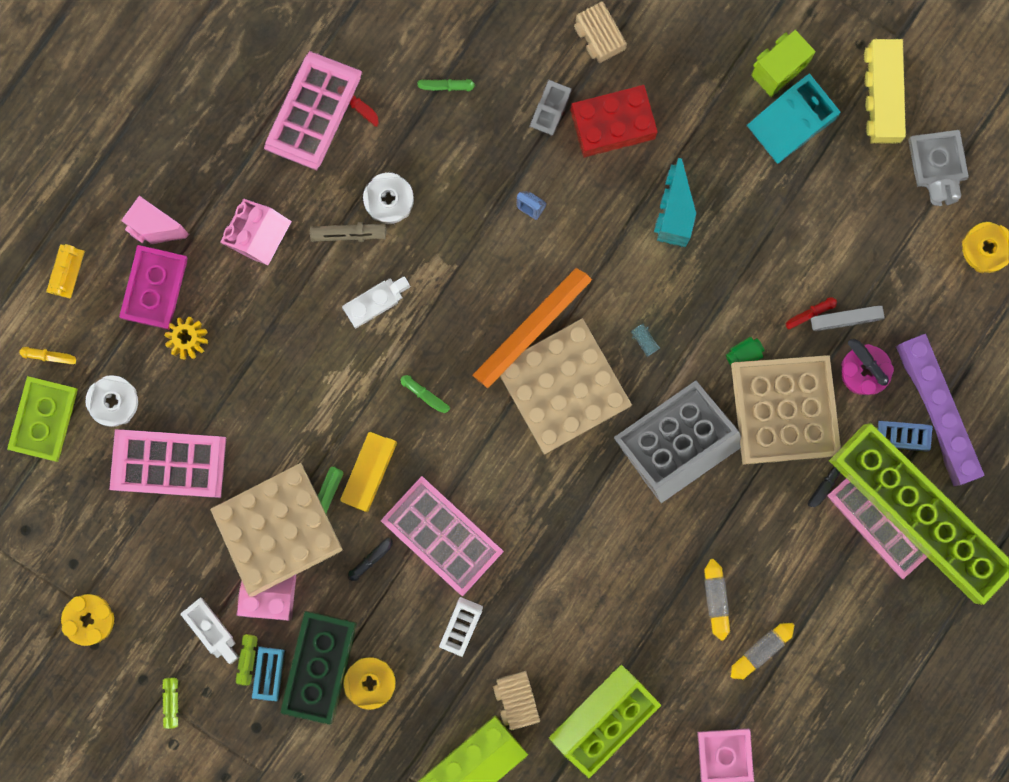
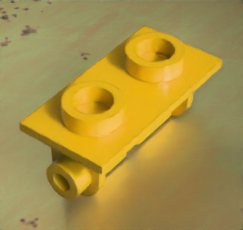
M60 244L47 293L71 299L85 251L76 249L71 245Z

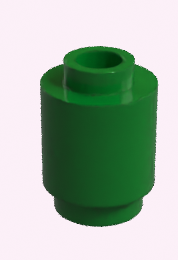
M748 337L729 349L730 352L725 356L730 365L734 362L759 361L763 358L762 352L765 349L757 338Z

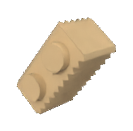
M603 1L577 14L574 26L578 35L581 38H586L588 42L586 47L592 59L597 58L598 62L601 63L626 49L627 43Z
M523 671L497 679L498 685L493 686L497 701L502 700L505 710L500 711L504 726L509 725L510 730L540 722L527 672Z

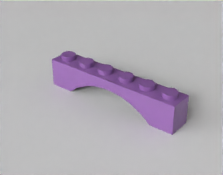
M926 334L896 346L904 368L915 384L930 415L939 440L944 464L953 486L962 485L985 476Z

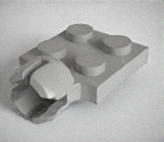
M960 130L910 136L908 140L917 187L925 186L928 188L931 203L935 206H942L941 201H945L946 205L958 202L961 198L959 182L967 180L969 177Z

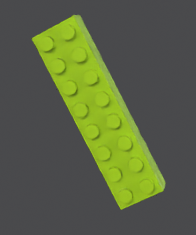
M871 423L864 424L829 460L972 602L984 605L1008 580L1009 558Z

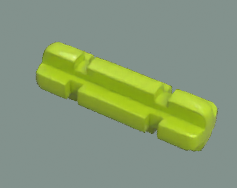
M246 634L242 637L241 645H244V647L240 650L238 662L240 673L236 675L237 684H251L252 675L250 671H253L256 653L253 649L257 647L258 640L255 635Z
M177 678L163 679V689H165V693H163V714H165L163 727L166 729L178 727V717H176V713H178Z

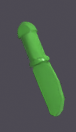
M470 79L418 81V87L425 90L471 91L475 86L474 82Z
M405 375L401 377L402 386L407 387L429 406L443 413H447L450 410L446 403L411 379V376Z

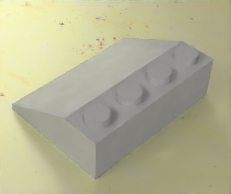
M697 381L691 383L614 437L644 482L661 503L741 448L739 431Z

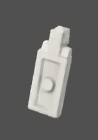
M405 277L400 278L394 283L390 278L346 303L342 308L356 329L398 304L397 301L402 299L400 293L410 288V284Z
M199 598L181 613V616L211 654H214L217 658L222 655L229 664H232L239 658L232 648L236 644L232 639L233 637L203 598Z

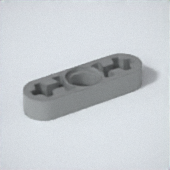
M873 306L812 317L811 324L813 331H821L885 319L883 306Z

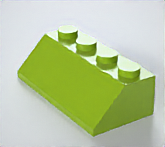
M620 665L556 729L549 739L578 769L590 778L642 726L661 704Z
M495 715L417 782H497L528 756V753Z

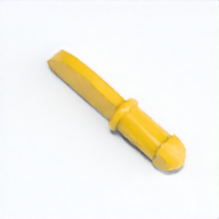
M22 347L20 350V355L25 359L32 358L42 361L76 364L75 356L29 347Z

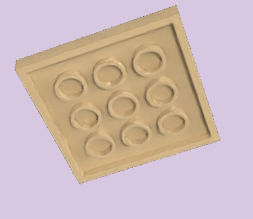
M583 318L526 349L500 375L544 455L632 406Z
M830 355L734 362L731 364L738 429L741 436L742 465L833 457L841 449Z
M301 463L210 509L250 597L343 551Z

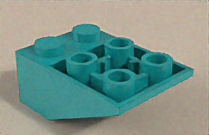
M809 73L753 119L747 127L778 164L835 121L841 112Z
M678 158L676 165L671 164L665 185L670 187L669 189L665 188L662 196L660 209H664V212L659 213L654 232L658 233L657 241L686 247L691 238L696 211L683 161Z

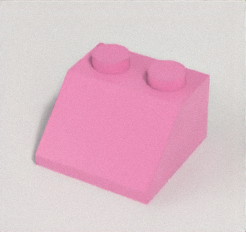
M140 196L121 220L127 225L125 230L141 243L146 240L151 244L184 239L189 235L179 223Z
M296 575L252 597L247 594L244 584L241 582L237 616L292 620Z

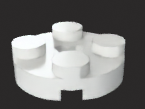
M382 173L375 176L366 186L363 201L367 212L374 220L393 224L410 214L414 197L411 186L403 178L394 173ZM387 192H390L391 196H396V199L390 205H387L385 201H381Z
M105 376L90 386L86 395V407L96 422L105 426L115 427L128 423L134 416L138 407V396L136 389L127 380L118 376ZM112 394H115L118 404L114 405L113 408H109L106 398H111Z

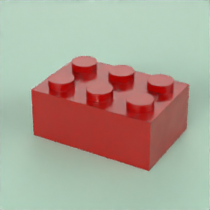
M645 85L575 102L571 105V114L583 158L656 138L657 128Z

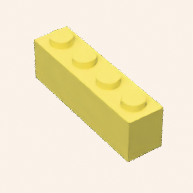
M873 39L868 48H865L864 54L865 63H869V72H866L865 85L869 87V96L866 97V111H870V120L867 121L866 126L867 135H871V143H901L906 137L903 39Z

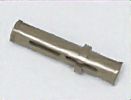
M358 222L357 225L310 226L311 242L358 240V242H364V239H386V223L363 224V222Z

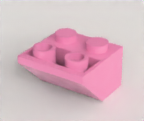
M243 199L242 203L237 207L230 225L225 229L220 243L255 261L269 265L292 221L270 207Z

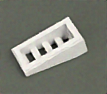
M460 597L439 647L463 657L483 606ZM460 609L473 613L474 617L461 612ZM457 617L471 623L470 626L456 621ZM454 627L466 632V636L452 631V628ZM452 637L463 643L460 646L458 644L448 641V638Z

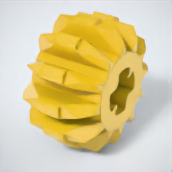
M187 317L184 323L182 318H177L179 326L176 327L172 323L169 324L173 332H166L165 337L172 340L167 341L165 345L168 348L173 347L171 350L172 355L176 356L180 353L182 360L186 359L187 354L194 359L196 358L195 350L200 353L204 352L200 344H208V340L201 337L208 332L206 329H200L202 326L200 321H196L193 324V318ZM185 333L192 337L190 342L187 340V344L181 340L183 335L186 336Z

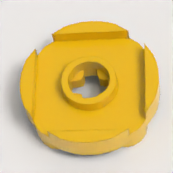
M993 222L980 223L973 227L962 241L963 254L966 261L979 273L996 272L1009 263V230L1002 225L999 226L993 224ZM984 241H987L988 244H994L995 247L992 249V254L983 250Z
M85 594L74 597L62 612V632L78 645L89 646L99 643L108 637L113 629V612L107 601L100 596ZM87 613H91V619L94 620V623L88 624L85 627L81 618L86 616Z
M367 657L356 661L349 668L344 678V690L347 697L358 707L368 710L383 706L391 699L396 686L393 670L386 662L374 657ZM367 676H372V680L377 681V685L373 686L372 691H368V687L363 686Z

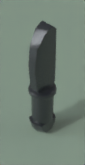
M850 339L848 345L866 366V369H869L878 381V384L886 386L889 383V378L878 366L877 361L874 360L868 349L860 341Z
M834 466L808 501V506L816 507L820 505L827 497L832 486L835 485V481L841 472Z
M387 537L367 557L363 558L362 562L349 571L348 579L350 581L359 580L363 573L370 567L372 568L373 564L390 550L393 540Z

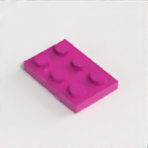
M137 245L119 318L170 330L169 324L172 323L188 257Z

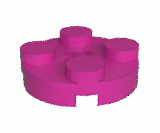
M869 344L864 345L874 360L877 361L878 366L888 376L890 383L894 368L888 355L878 347ZM851 350L843 359L841 366L842 380L846 387L859 395H874L884 390L888 384L886 386L878 384L873 374L872 376L868 374L863 376L861 374L863 363L854 351Z

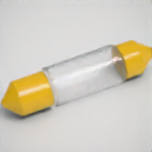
M710 559L704 569L708 612L711 618L712 634L722 641L730 633L726 584L722 567L714 559Z
M779 624L748 649L732 665V679L744 680L750 673L761 667L784 647L785 643L793 636L794 624Z

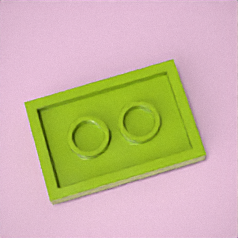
M27 376L7 450L59 462L78 389Z

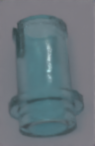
M641 324L631 331L633 334L631 338L636 339L646 357L659 350L660 347L649 333V327Z

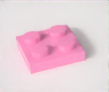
M750 729L698 732L701 782H754Z

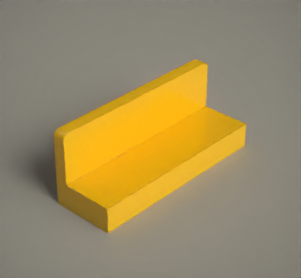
M372 432L368 433L340 499L341 502L367 513L369 512L397 445L396 441Z

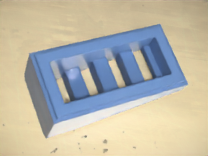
M519 192L517 195V208L538 220L546 207L545 201L531 192Z
M878 421V431L885 437L887 427L891 428L890 442L897 449L930 451L932 425ZM897 429H901L900 443L896 442ZM908 430H912L911 444L907 443ZM919 431H923L922 444H918Z

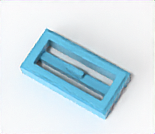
M265 647L258 648L252 698L270 701L279 700L285 650ZM264 653H269L264 692L259 694ZM274 654H277L273 695H269Z

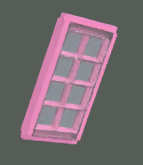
M309 51L265 142L264 149L317 170L324 159L361 79L362 71Z
M115 430L109 490L221 498L226 437Z
M422 476L381 520L384 525L462 597L504 552Z
M847 478L827 495L901 579H904L927 558Z

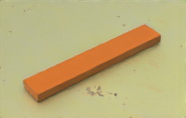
M575 268L472 376L486 388H489L578 296L592 279L583 271Z

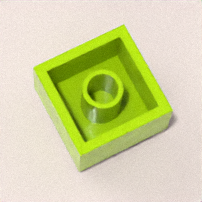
M796 29L790 35L786 32L778 38L772 50L770 51L768 48L757 57L758 61L753 65L755 69L751 76L770 97L806 68L816 52Z

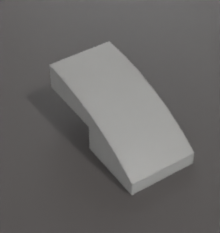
M548 80L530 126L554 135L572 89Z

